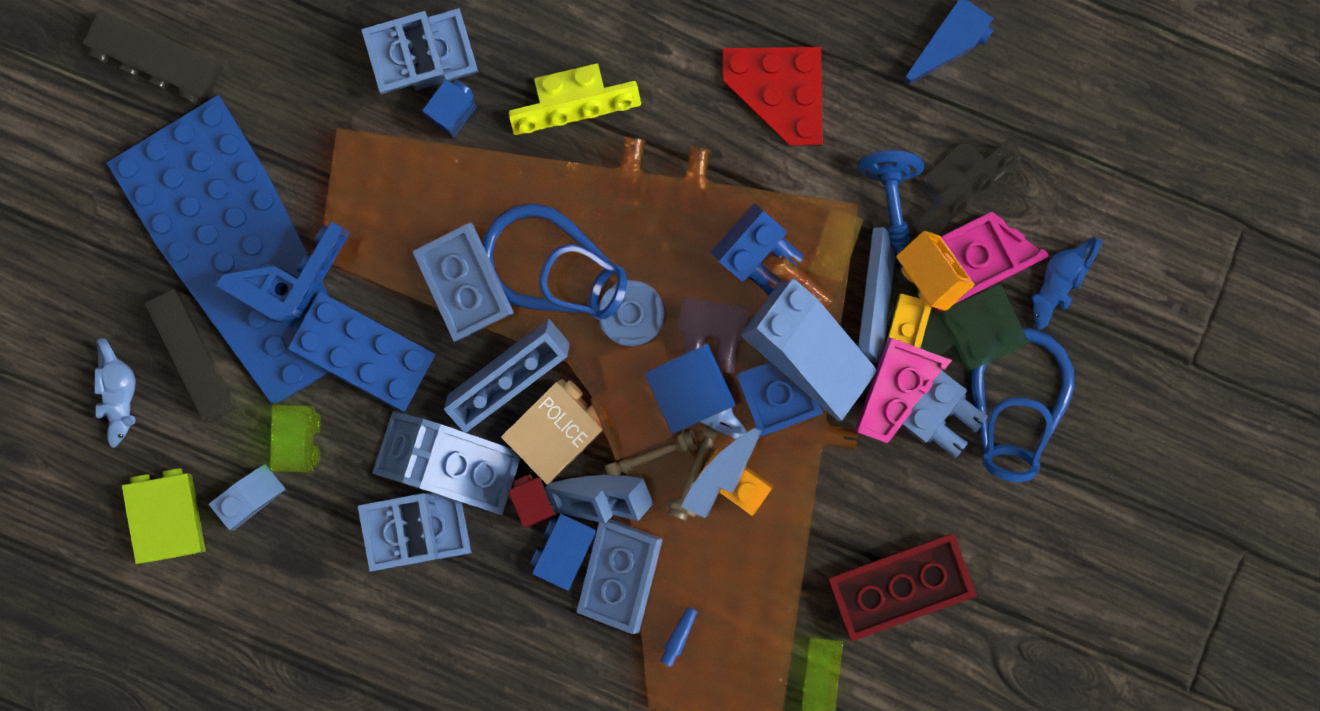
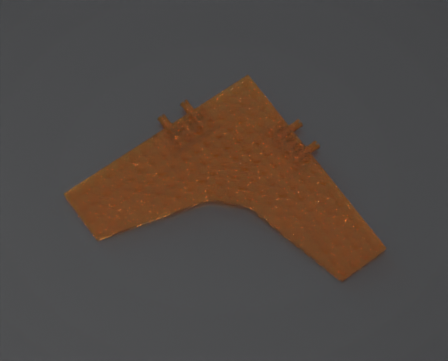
M337 128L323 225L328 227L332 221L351 233L334 260L333 265L438 308L412 251L468 223H473L482 243L485 232L497 216L513 206L536 203L553 207L569 218L612 263L625 268L627 280L644 282L656 290L662 298L665 309L664 324L656 337L646 344L635 347L620 345L614 342L602 330L600 321L590 316L589 313L534 310L510 305L514 312L513 314L485 327L518 342L549 318L570 342L568 356L562 361L568 363L621 435L624 459L674 443L677 432L671 434L644 373L706 344L709 345L735 402V406L732 407L733 415L742 423L746 433L756 427L737 374L770 361L740 335L769 295L765 294L749 278L744 282L740 281L710 253L754 202L787 231L784 238L804 253L801 262L797 261L793 256L790 257L797 264L793 270H789L771 252L763 259L762 263L782 279L781 283L792 278L796 279L822 303L840 326L842 324L859 204L708 182L709 179L705 178L711 150L701 148L700 158L697 161L699 148L690 146L687 174L683 178L643 173V170L640 168L646 140L637 138L635 139L633 151L634 139L624 137L622 164L618 166V169ZM534 216L520 218L507 225L496 239L493 251L495 271L503 284L514 292L546 299L540 289L539 277L543 264L549 254L562 245H581L547 219ZM576 251L560 254L550 268L547 277L548 290L557 299L587 306L592 284L604 267L588 256ZM616 273L611 275L601 288L598 308L605 293L617 283ZM770 281L768 282V284H770V285L772 286V288H775V287H776V286H775L773 283H771ZM821 407L823 414L765 436H759L746 467L774 487L753 516L721 493H718L712 509L706 518L697 514L695 517L688 515L685 521L668 514L670 507L664 505L666 500L681 497L698 453L697 449L694 450L693 458H688L685 454L676 450L626 472V476L644 479L654 503L639 521L630 519L631 527L663 538L641 623L649 710L783 711L823 447L826 448L827 445L856 450L857 441L845 439L844 436L858 438L859 434L852 428L830 426V422H827L829 413L823 407ZM701 422L685 428L686 431L692 430L694 432L698 446L700 441H703L702 436L707 426ZM722 422L720 423V424H722V425H724V426H726V427L732 428V427H730L729 425H727V424H725V423H722ZM719 432L716 441L712 443V450L707 455L701 471L718 448L724 450L736 439ZM689 606L697 610L698 613L686 639L687 642L681 656H677L673 666L670 667L660 662L666 650L664 646Z

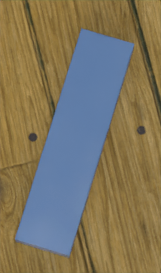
M884 227L873 228L858 343V348L871 363H879L885 347L896 248L891 244L890 232Z

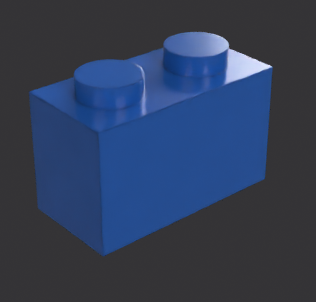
M445 79L422 111L428 121L454 139L476 109L473 100L474 95L471 93V89L457 79L454 83Z
M560 514L558 519L552 517L544 533L545 536L549 537L545 548L538 547L530 562V565L535 567L532 574L569 591L597 530L563 514Z

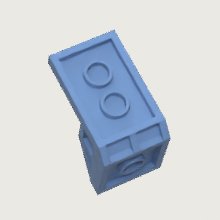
M392 411L372 474L503 515L509 496L508 491L511 490L521 457L513 449L429 420Z

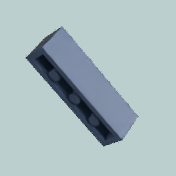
M548 318L447 395L444 410L463 432H468L568 356L570 342Z

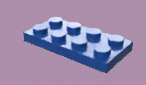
M320 291L287 351L402 413L406 411L436 355Z

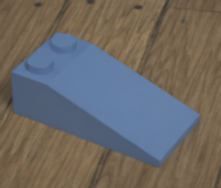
M794 278L778 284L740 335L839 422L844 419L878 371L822 303Z

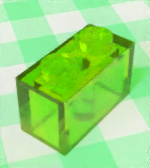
M272 405L270 471L313 473V467L319 466L320 448L319 446H314L315 433H320L321 415L320 413H315V407Z

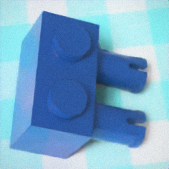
M755 202L710 252L719 263L740 281L744 282L749 278L767 295H770L774 290L768 282L770 281L777 286L781 284L782 279L762 263L763 259L771 252L789 270H793L797 264L790 257L793 256L799 262L804 257L803 252L799 251L784 238L787 231Z

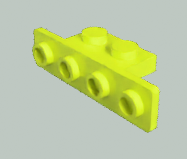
M597 63L534 78L540 103L513 109L508 113L514 135H519L553 126H562L578 120L595 118L616 111H625L640 106L641 101L636 81L604 88Z

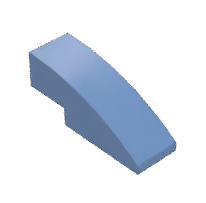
M753 428L722 450L694 482L681 507L706 518L721 488L733 493L762 429Z
M620 475L585 476L552 482L545 487L556 513L605 524L613 515L639 521L654 504L644 479Z

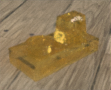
M831 209L810 272L842 283L864 219Z

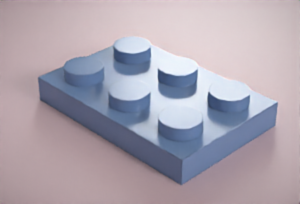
M473 223L465 224L412 251L454 342L514 313Z
M611 519L606 524L599 522L576 613L630 634L639 633L663 538Z

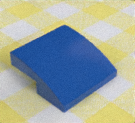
M708 344L644 373L671 434L735 406V402Z

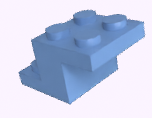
M460 8L428 17L426 12L422 11L361 29L380 94L412 85L417 91L441 84L445 79L451 81L478 73Z
M423 493L358 506L370 572L472 553L463 503L435 493Z

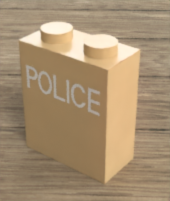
M563 379L557 381L501 436L546 484L552 482L608 427L604 422L606 419L605 415L595 405L592 404L589 407L581 398L583 395L581 390L573 382L568 381L566 383Z

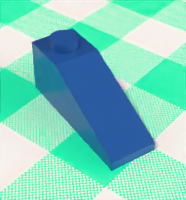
M958 0L903 82L910 85L972 51L977 43L983 46L994 31V29L989 27L994 18L970 1Z

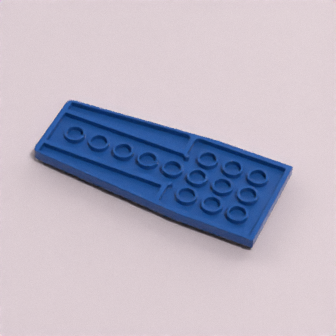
M217 95L107 162V165L156 246L270 402L279 404L328 374V372L287 351L318 292L320 291L329 296L323 282H321L301 318L285 322L269 318L216 286L222 274L269 266H277L299 277L301 273L297 271L298 266L304 256L308 254L271 178L220 95ZM287 285L282 287V295L286 293L288 289Z

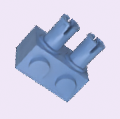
M941 371L932 382V387L926 394L922 395L912 408L911 414L901 427L923 444L933 440L956 459L961 451L953 443L962 450L968 442L945 426L946 421L944 420L946 417L953 414L976 433L982 425L973 418L980 423H984L988 416L965 399L967 390Z

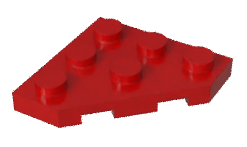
M821 47L723 48V83L732 92L737 94L789 147L823 145Z

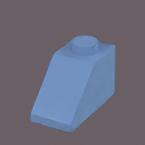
M264 464L236 482L209 505L228 530L235 531L286 489L267 464Z

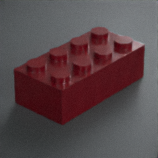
M954 533L826 578L846 634L851 642L977 596Z

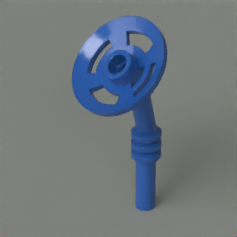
M879 151L861 158L858 162V171L864 177L879 181L885 186L890 218L888 231H890L889 236L892 238L891 244L895 246L898 255L910 242L907 222H904L902 217L898 185L901 184V181L921 174L924 170V162L919 156L905 151ZM908 164L914 167L915 171L911 172V169L908 166ZM899 262V267H900V272H901V268H902L903 266H902V264ZM901 272L902 279L908 280Z

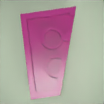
M888 337L877 366L878 371L873 377L854 431L888 443L911 414L912 408L924 393L928 392L933 385L932 382L942 369H946L952 360Z

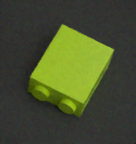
M182 468L163 471V478L150 480L149 474L131 477V484L122 485L135 564L206 552L192 474H183Z

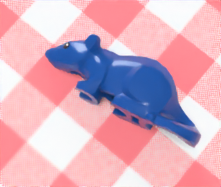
M1096 236L1090 237L1077 248L1057 252L1048 261L1044 274V283L1040 288V292L1031 296L1033 318L1037 330H1041L1049 324L1053 309L1058 304H1061L1062 309H1068L1073 299L1068 294L1072 287L1075 289L1080 287L1103 241ZM1090 249V252L1086 260H1084L1087 251Z

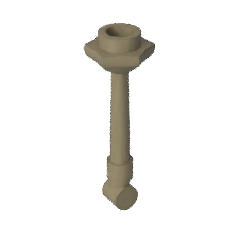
M708 425L706 426L702 436L703 441H700L698 446V453L681 497L666 500L664 505L670 507L668 514L685 521L688 515L695 517V513L682 508L681 505L690 488L697 480L707 455L712 450V443L716 441L719 433L716 429Z
M683 429L677 432L674 443L632 458H625L620 460L619 463L614 462L604 467L607 475H621V472L626 473L634 470V467L676 450L685 454L688 458H693L694 450L698 449V441L692 430L686 431Z

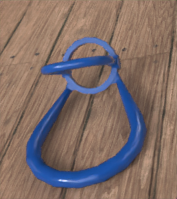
M536 203L513 206L497 216L484 234L482 245L510 305L534 310L589 313L590 316L602 320L612 316L624 298L627 287L625 268L612 263L569 218L553 207ZM532 216L547 219L581 245H562L549 254L543 264L539 277L540 289L546 299L514 292L503 284L495 271L493 251L496 239L507 225L517 219ZM576 251L588 256L604 267L592 284L587 306L557 299L549 292L547 277L551 266L560 254ZM616 273L617 286L610 303L603 310L599 311L598 298L605 281Z
M1032 328L1009 329L993 336L978 351L971 369V391L974 406L986 415L984 371L990 357L1000 347L1016 341H1030L1038 344L1055 357L1061 370L1062 387L1051 414L1045 405L1038 401L1013 397L1001 401L994 407L990 414L988 425L987 419L984 423L978 421L982 425L979 428L984 450L982 465L992 475L1010 482L1029 481L1039 473L1041 453L1067 410L1075 389L1074 368L1066 350L1050 335ZM1013 405L1027 406L1037 409L1043 414L1046 426L1034 453L1013 445L994 446L993 434L996 417L1006 407ZM1002 454L1016 456L1025 460L1031 466V469L1024 472L1007 471L996 466L991 458Z

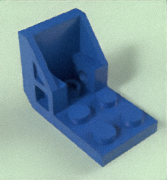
M332 221L328 227L323 225L314 240L318 245L313 254H306L298 266L297 271L301 273L299 277L277 266H269L222 274L216 286L273 320L285 322L301 318L351 232ZM287 285L288 289L286 293L282 295V287Z

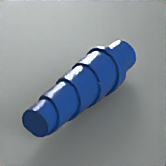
M689 606L686 608L664 646L666 650L660 662L672 667L677 656H681L687 642L686 639L696 619L697 610Z

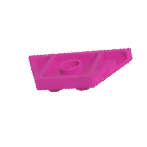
M993 212L941 237L975 284L955 304L1049 257L1045 250H1039L1027 241L1022 233L1008 227L1005 221ZM934 307L936 314L943 311L942 309Z

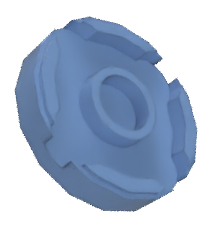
M627 280L626 292L618 309L612 316L599 321L602 330L614 342L620 345L635 347L648 343L658 335L664 324L665 309L662 298L654 288L644 282ZM617 283L601 299L599 311L603 310L610 303Z

